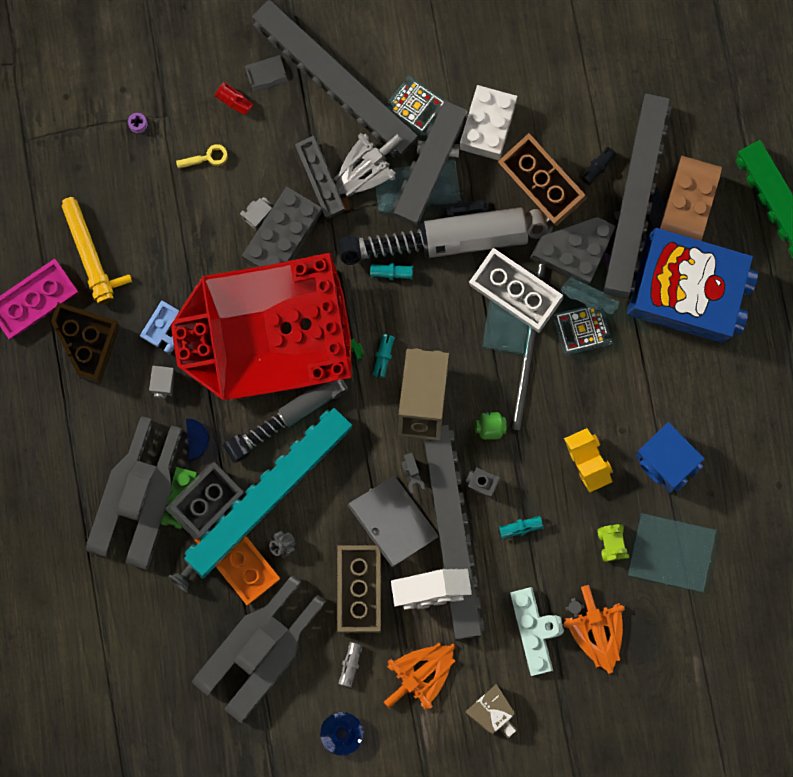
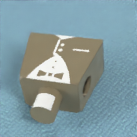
M494 685L465 712L491 734L500 729L509 738L517 730L509 721L515 713L497 685Z

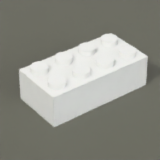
M494 248L469 282L472 288L538 333H540L563 300L561 293Z

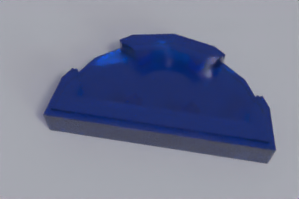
M186 419L189 460L192 461L198 459L208 448L209 435L202 423L195 419Z

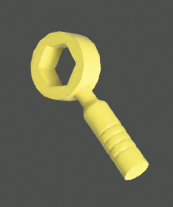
M219 144L213 145L208 149L206 156H195L176 161L177 167L180 169L201 164L207 160L213 166H221L227 161L228 154L223 146ZM221 150L224 154L222 159L214 161L211 158L213 151Z

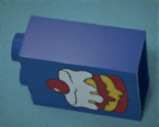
M655 228L647 236L636 277L635 291L631 296L627 316L720 343L730 339L733 333L741 335L748 316L747 311L740 309L743 294H752L758 277V271L750 269L753 256Z

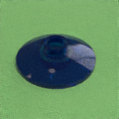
M337 712L327 717L323 722L320 730L321 741L329 752L336 755H348L356 751L361 745L363 727L354 715L347 712ZM340 730L346 731L344 738L338 736Z

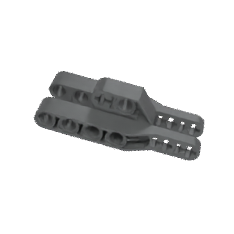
M142 416L139 420L129 453L111 470L86 545V551L106 557L110 542L114 540L113 533L117 522L121 519L120 516L136 521L139 519L127 555L126 564L147 570L163 526L161 525V520L164 513H166L165 508L172 493L170 468L182 435V428L173 425L170 427L157 467L140 462L153 420Z
M292 575L266 607L243 617L192 680V684L209 696L212 689L219 682L221 683L223 676L233 665L237 664L251 675L225 708V711L240 723L249 716L296 658L302 632L327 602L317 595L289 630L277 621L274 616L302 582L295 575Z

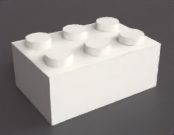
M477 85L460 141V150L500 160L515 110L517 96Z
M442 569L391 581L394 605L403 606L404 610L429 608V605L433 604L434 606L447 604V601L464 600L463 596L472 595L468 569Z

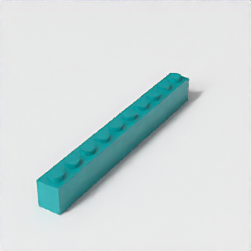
M335 408L331 411L326 410L319 418L321 421L316 426L311 425L304 433L306 436L301 441L296 440L289 448L291 451L286 456L284 454L281 455L275 462L276 466L271 471L269 469L266 470L260 477L261 481L256 486L254 484L251 485L245 492L246 496L241 501L238 499L230 507L232 511L227 516L224 514L220 516L215 522L217 526L212 531L208 529L200 537L202 541L197 546L193 544L185 552L186 557L184 558L185 562L203 579L352 430V424Z

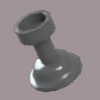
M188 565L181 574L168 575V578L179 589L188 593L189 582L187 579L194 570Z

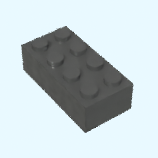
M286 186L242 254L243 261L254 268L292 261L322 216V207Z

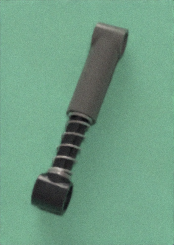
M344 380L317 384L280 408L276 417L272 416V419L268 422L265 421L262 426H257V429L254 431L250 430L248 435L244 434L241 436V434L230 438L223 444V447L233 463H237L250 455L252 452L250 449L254 446L256 447L258 442H263L264 438L271 437L272 433H277L278 429L281 427L285 428V425L291 427L329 401L342 396L349 388Z

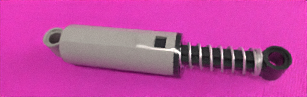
M518 207L420 221L421 230L418 229L417 233H413L410 230L409 234L406 235L402 231L399 236H396L395 233H393L392 237H388L385 234L384 238H380L377 235L376 239H371L369 236L368 240H363V237L358 240L355 236H345L339 241L341 261L347 265H354L361 258L362 260L369 259L370 255H374L377 258L378 254H383L385 257L386 253L390 252L392 255L397 251L402 254L404 250L410 253L411 249H416L419 252V248H423L425 259L493 248L526 245L528 243V235L531 238L539 239L548 233V226L542 210H530L525 215L524 209Z

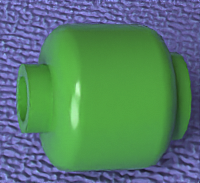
M498 412L481 413L479 420H475V432L479 433L483 440L501 439L502 435L506 434V419Z

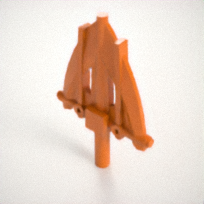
M586 585L581 587L588 610L586 616L578 615L579 618L576 619L565 618L566 622L563 625L564 628L569 627L574 639L581 649L594 661L596 668L601 666L610 674L613 673L616 661H620L619 651L623 631L622 612L625 608L618 603L613 608L607 609L605 607L603 611H599L595 607L590 586ZM603 626H608L611 636L608 642ZM592 630L596 645L589 639L588 632Z
M437 643L433 647L413 651L395 661L390 659L388 661L389 666L387 667L391 671H395L398 674L397 678H401L403 682L401 683L402 686L384 701V704L390 708L407 692L409 694L413 692L415 694L414 698H419L422 702L423 709L427 708L430 710L433 707L431 702L438 695L448 676L451 665L455 662L452 659L453 651L456 648L455 645L441 646L440 643ZM428 661L414 672V666L418 662ZM436 670L435 677L429 683L423 682Z

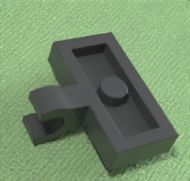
M413 454L404 455V461L401 463L405 476H410L411 478L408 485L409 492L414 494L412 488L414 484H419L421 490H424L425 486L420 479Z

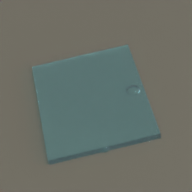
M641 513L636 539L633 543L634 549L628 576L704 592L716 530Z

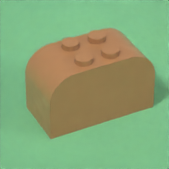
M529 133L498 161L556 226L587 199V196Z
M681 156L660 229L699 241L702 240L719 182L721 166Z

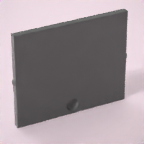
M395 475L375 488L369 489L367 493L348 504L350 510L392 567L412 554L418 553L420 549L439 537Z

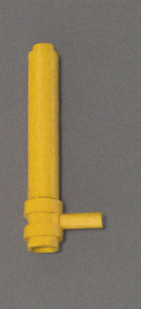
M74 197L66 198L62 201V209L87 273L88 285L90 289H93V298L99 305L108 303L114 299L112 288L131 283V277L126 275L109 281L107 274H104L77 200Z

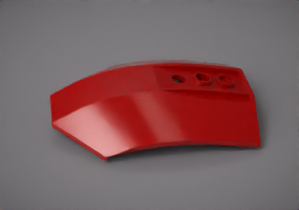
M331 253L250 269L202 276L171 324L177 366L222 400L268 394L351 378V335L344 294ZM306 318L311 321V327L308 330H305L302 326ZM285 322H289L292 326L289 334H284L281 330Z

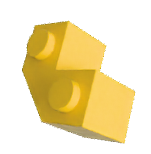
M588 428L564 438L573 462L575 461L580 472L579 475L589 492L613 482L610 476L613 473L609 462H604L597 448L600 446V443L595 434L591 435Z

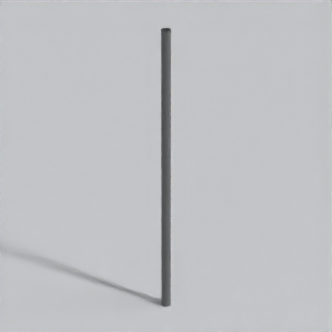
M546 216L547 234L552 233L554 223ZM538 264L536 277L544 282L546 267ZM529 326L512 430L520 431L536 335V331Z

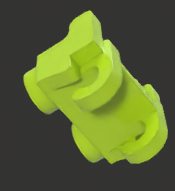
M623 524L609 525L598 529L599 539L604 542L605 549H602L604 562L629 558V554H626L627 549H625L622 534Z

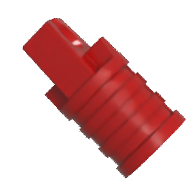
M226 82L221 84L214 96L225 105H228L229 108L244 115L253 106L242 93L232 88Z

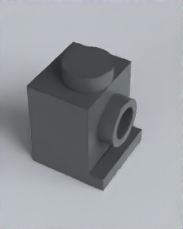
M476 468L475 472L470 471L466 482L469 483V490L491 499L500 477ZM484 478L486 480V483L484 485H480L478 483V479Z

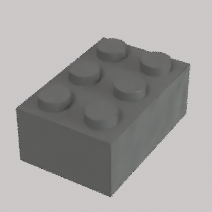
M213 462L165 509L196 539L200 538L244 492Z

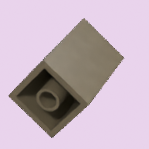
M418 348L406 350L398 416V436L440 440L449 353L424 351Z

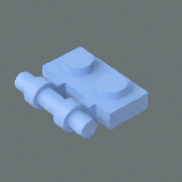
M161 300L140 337L156 347H159L162 341L166 342L167 345L163 351L171 355L174 350L173 336L170 337L167 333L179 310Z

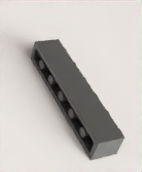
M445 100L442 106L438 105L434 117H436L434 125H429L426 132L428 138L425 143H421L417 152L420 156L417 162L413 161L409 173H411L409 180L403 182L401 187L402 196L400 199L397 198L392 207L395 218L418 227L468 116L466 109Z

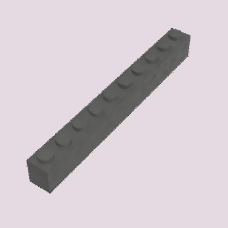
M268 0L252 16L253 27L260 34L264 32L268 36V41L274 47L279 46L283 50V55L291 61L293 59L298 64L297 67L302 73H308L313 77L311 80L317 87L326 89L328 91L326 94L334 102L336 100L342 104L341 108L348 115L353 114L357 118L356 122L363 129L367 127L372 132L371 136L380 143L382 141L386 144L398 134L403 140L389 152L392 156L395 157L397 155L401 159L418 142V136L272 1Z
M646 93L644 95L603 294L628 299L630 292L634 293L636 280H633L634 273H638L640 266L637 256L638 253L642 254L644 241H641L642 233L646 234L648 227L645 217L646 214L650 215L652 202H649V197L654 195L656 188L653 177L654 175L658 176L660 164L656 163L657 157H662L664 144H660L661 138L666 137L668 125H664L665 118L669 119L672 106H668L669 98Z
M444 425L441 427L440 440L424 439L444 569H468L472 595L463 596L464 600L449 601L455 640L481 637V631H484L483 618L478 619L477 610H481L479 597L475 598L474 589H478L476 576L471 574V568H474L473 555H468L467 547H471L470 535L465 534L464 526H468L466 513H462L461 505H465L463 492L459 493L457 485L461 484L460 472H455L454 464L458 463L457 452L452 451L451 443L455 442L453 430H449L448 425Z

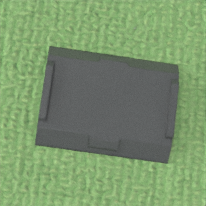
M280 55L245 65L253 92L288 82Z

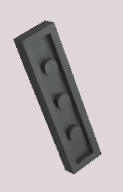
M311 136L295 144L325 218L329 219L346 211L316 137Z

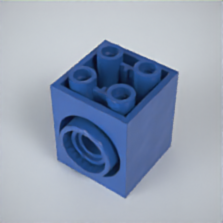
M669 422L635 455L644 472L654 482L661 484L669 493L673 490L678 492L688 482L686 478L689 475L693 478L703 467L701 463L704 460L703 456Z

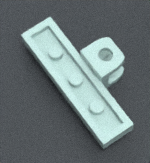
M532 587L511 592L531 676L553 671L545 639L558 637L564 633L561 617L553 615L539 616Z

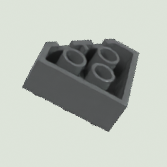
M596 217L544 235L538 240L530 259L586 286L591 282L616 226Z

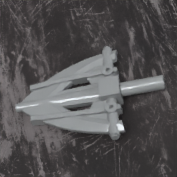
M360 133L358 135L359 140L347 155L340 172L334 178L337 181L336 187L339 194H346L347 197H350L354 193L381 185L389 179L395 180L394 175L397 173L389 169V163L385 161L387 159L385 155L403 140L398 134L380 149L376 148L373 143L370 144L367 133ZM361 159H365L354 169L355 164H357ZM372 170V173L368 177H366L365 179H361L369 171Z

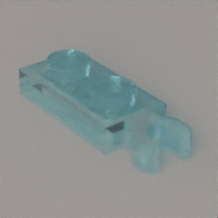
M572 277L563 284L561 293L566 294L569 298L583 302L590 308L597 310L603 308L609 314H613L614 310L618 309L620 303L615 299L607 298V294H603V292Z

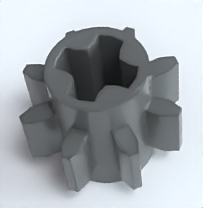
M280 530L270 538L269 548L274 555H281L284 559L295 551V539L290 533L283 534V531Z

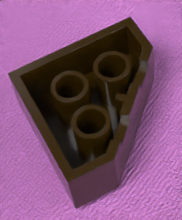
M58 302L51 323L77 375L81 379L101 384L120 329V324L116 320Z

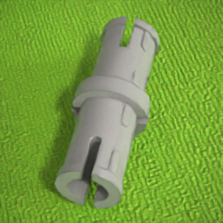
M349 643L345 661L343 660L342 662L343 669L338 684L352 687L356 669L359 668L358 661L363 648L362 645Z

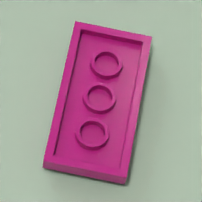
M53 259L0 296V327L9 340H12L53 312L58 302L64 304L79 294L56 259Z

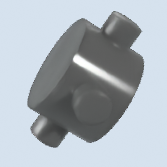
M573 598L569 606L566 607V611L574 614V617H578V613L584 608V604H580Z

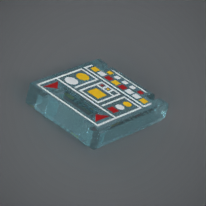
M407 76L405 80L410 85L403 82L388 101L393 107L385 106L406 126L424 136L429 125L435 122L436 117H434L438 105H443L444 99L412 77ZM432 105V108L435 110L424 123L420 118L428 107Z
M602 303L554 314V321L565 356L613 343L612 338L605 340V337L610 336L611 332L604 310L597 312V309L603 308ZM569 322L574 341L567 343L563 325Z

